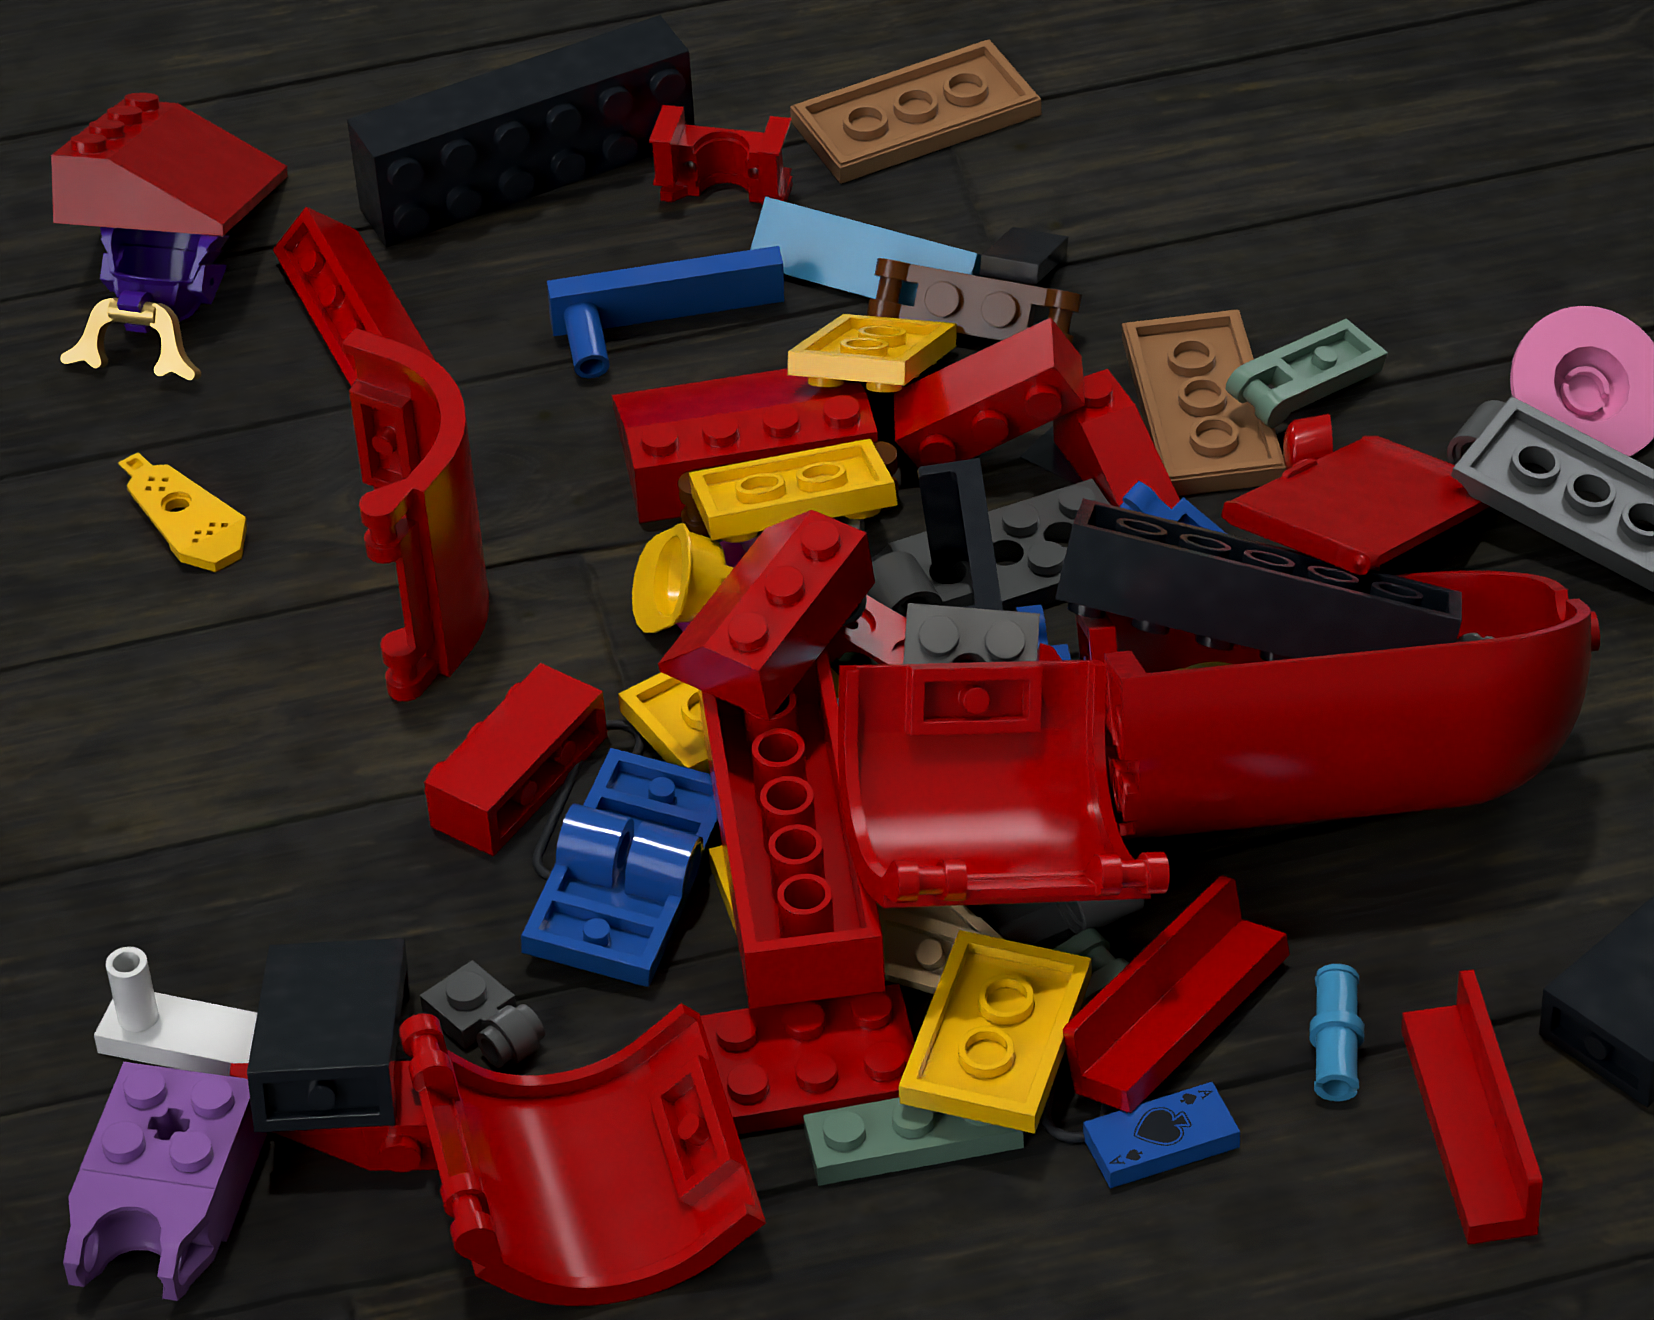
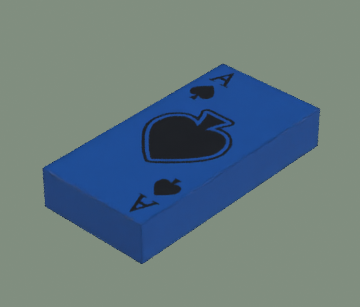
M1213 1082L1139 1104L1131 1113L1120 1110L1083 1122L1085 1142L1110 1189L1240 1147V1130Z

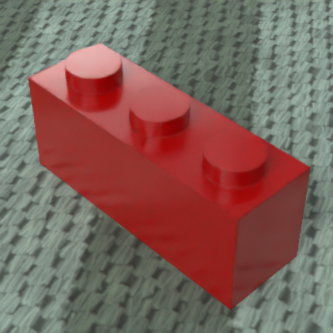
M1046 319L909 384L900 391L894 392L895 441L918 469L922 466L968 460L1085 406L1082 356L1053 319Z
M539 663L522 682H518L510 688L505 699L484 721L476 723L471 728L466 739L445 761L438 762L431 769L427 779L424 781L430 826L494 857L564 783L572 768L581 760L585 761L608 737L603 691Z

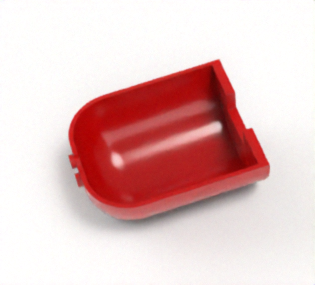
M1439 571L1400 574L1395 576L1462 592V623L1458 638L1467 633H1478L1483 638L1492 636L1494 639L1265 661L1259 657L1260 650L1237 644H1234V648L1231 651L1212 649L1195 641L1196 634L1170 628V632L1167 635L1148 633L1131 625L1132 618L1109 612L1106 613V617L1103 619L1075 614L1080 660H1101L1105 663L1107 681L1105 719L1106 767L1113 812L1122 840L1462 807L1484 803L1506 795L1540 773L1555 758L1569 738L1584 702L1590 671L1591 652L1599 651L1600 629L1597 615L1594 611H1590L1589 606L1579 598L1569 599L1568 589L1559 582L1539 575L1506 571Z

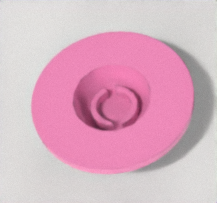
M1575 306L1547 315L1525 334L1515 351L1511 365L1510 386L1514 398L1629 457L1638 453L1653 440L1654 342L1638 325L1611 310L1593 306Z

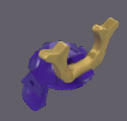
M100 227L102 235L100 239L107 253H103L100 280L110 292L116 294L117 298L102 300L93 308L81 339L73 348L61 355V362L64 364H74L86 361L93 368L106 367L108 364L104 349L106 330L110 324L122 322L125 323L126 331L148 333L153 327L160 334L161 354L154 367V373L157 376H169L176 373L187 380H198L201 377V371L190 361L184 350L179 322L192 316L201 303L212 304L226 270V265L213 262L223 252L222 247L230 236L226 234L224 236Z

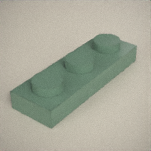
M899 1097L803 1115L804 1133L818 1186L1024 1148V1134L1021 1130L900 1104Z

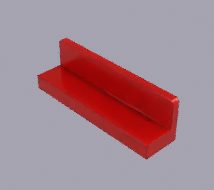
M305 207L274 247L273 251L350 386L352 387L358 381L354 356L343 353L342 342L355 328L411 346L434 359L360 233L348 225Z
M1224 875L1217 878L1064 1026L1063 1037L1076 1094L1131 1113L1290 955L1286 933L1242 919L1235 879Z
M1473 969L1459 971L1456 1005L1402 1012L1401 1032L1467 1244L1538 1235L1543 1187L1542 1175Z

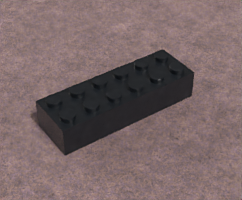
M658 15L347 119L359 208L385 247H389L653 156V145L649 143V139L662 105L684 107L685 124L695 125L689 50L662 16Z
M1084 498L1072 526L1055 596L1057 600L1068 602L1067 609L1084 617L1103 619L1106 617V613L1109 612L1132 618L1131 625L1148 633L1167 635L1170 632V628L1196 634L1195 641L1212 649L1231 651L1234 648V644L1260 650L1259 657L1265 661L1456 643L1462 623V592L1375 570L1364 575H1357L1302 552Z

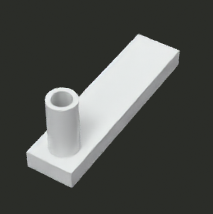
M119 948L108 956L106 970L113 999L94 1034L98 1053L180 1070L230 1076L231 1063H249L257 1012L154 992L147 957L138 948Z

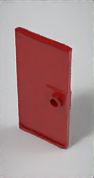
M1363 436L1361 439L1317 460L1308 459L1285 470L1281 477L1231 501L1224 502L1221 517L1235 527L1328 562L1354 574L1364 575L1490 506L1471 497L1466 488L1455 478L1451 477L1454 464L1379 436Z

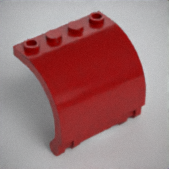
M355 328L342 342L343 353L354 356L358 381L349 390L362 481L365 484L374 486L373 491L367 492L361 497L359 508L362 523L369 528L364 535L368 558L373 562L381 564L396 563L405 627L387 633L382 638L380 645L383 662L389 667L385 674L389 696L398 701H411L420 697L438 674L450 677L479 641L488 619L489 590L466 411L463 397L451 375L434 359L411 346Z
M1101 660L839 665L838 764L844 822L858 876L867 893L883 908L1151 899V894H1164L1167 892L1170 881V868L1166 854L1164 852H1142L1135 860L1122 840L1114 816L1108 785L1105 752L1107 691L1105 663Z
M679 1004L634 1042L617 1053L578 1069L546 1075L505 1074L482 1068L447 1050L440 1021L434 1015L417 1014L409 1017L401 1024L399 1034L403 1050L408 1056L412 1057L408 1066L412 1085L419 1092L442 1182L440 1194L445 1212L455 1219L450 1226L453 1245L459 1255L472 1261L475 1276L511 1294L540 1303L565 1306H591L622 1302L665 1290L699 1274L766 1224L700 1013L686 1005Z

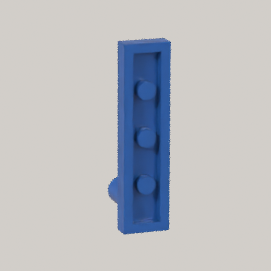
M774 246L548 280L547 291L553 336L568 335L574 370L578 376L583 378L599 377L606 373L610 366L602 329L784 302V270L780 247Z

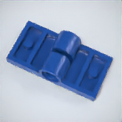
M610 748L584 805L572 804L565 816L556 848V863L521 935V953L649 987L707 859L708 849L712 847L720 830L711 775Z

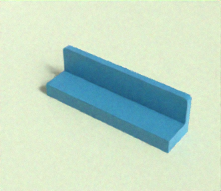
M766 196L750 249L779 246L785 275L876 299L880 277L874 276L878 258L983 277V275H979L980 254ZM902 283L899 304L914 306L917 284Z

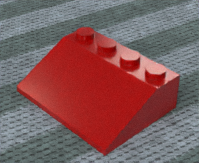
M131 93L125 95L124 99L114 107L107 109V112L96 121L90 122L87 128L79 134L72 136L70 141L51 155L53 223L224 236L288 177L287 166L178 103L159 102V96L153 93Z
M788 368L612 395V404L639 523L681 517V511L686 505L679 498L678 480L687 471L753 461L865 439L878 442V432L867 393L859 381L844 380V384L841 386L817 387L808 384V377L788 375Z

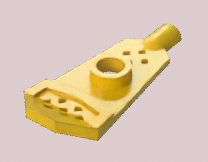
M139 452L118 462V465L132 477L127 484L128 492L169 543L171 551L180 562L218 572L242 559L247 532L245 516L168 464L152 465ZM179 507L185 508L184 510H181V511L170 512L172 509H175V508H179Z

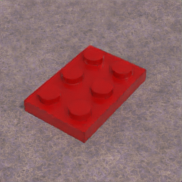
M900 984L885 986V991L750 1009L745 1008L700 1016L738 1135L804 1124L803 1115L898 1098L899 1084L915 1045Z

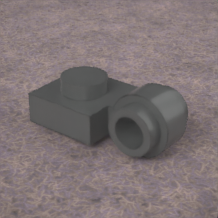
M473 960L420 995L423 1014L436 1016L440 1021L441 1029L464 1049L477 1042L486 1059L497 1068H501L507 1063L510 1066H516L535 1053L539 1048L538 1042L545 1037L544 1027L535 1012L525 1004L516 1006L515 995Z

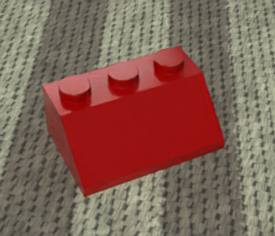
M809 510L765 528L658 663L659 671L770 720L875 584L867 533L814 510Z

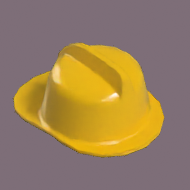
M684 523L676 524L674 527L657 534L647 542L638 560L632 588L633 614L637 625L644 633H657L676 623L690 622L695 618L734 569L726 565L725 554L721 544L716 540L712 541L709 537L689 532Z

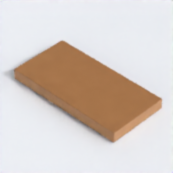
M990 39L790 106L792 124L840 184L1042 115L1041 98Z
M1239 310L1122 323V341L1145 426L1178 496L1257 487L1282 476L1286 466L1275 428L1268 427L1256 417L1253 405L1249 402H1238L1225 389L1231 374L1239 366L1254 360Z

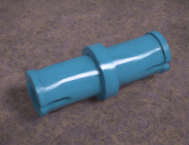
M1329 964L1318 969L1317 976H1315V986L1317 987L1316 1016L1310 1021L1309 1040L1316 1048V1081H1314V1091L1318 1096L1329 1101L1349 1100L1356 1096L1357 1089H1359L1357 1049L1364 1042V1023L1357 1016V984H1359V974L1354 968L1344 964Z

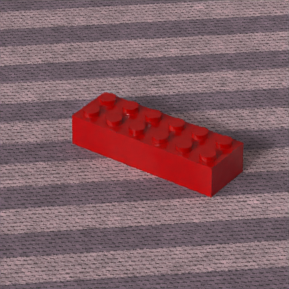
M827 647L824 648L770 720L699 690L701 720L749 1009L885 991L883 935L877 904L867 893L858 876L844 822L838 764V703Z

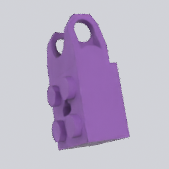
M123 1062L68 1197L71 1227L67 1238L63 1264L69 1285L85 1287L91 1280L100 1275L107 1264L118 1255L132 1250H148L161 1256L157 1277L163 1283L162 1299L178 1301L187 1293L190 1285L214 1261L221 1241L227 1242L267 1136V1132L254 1133L248 1079Z

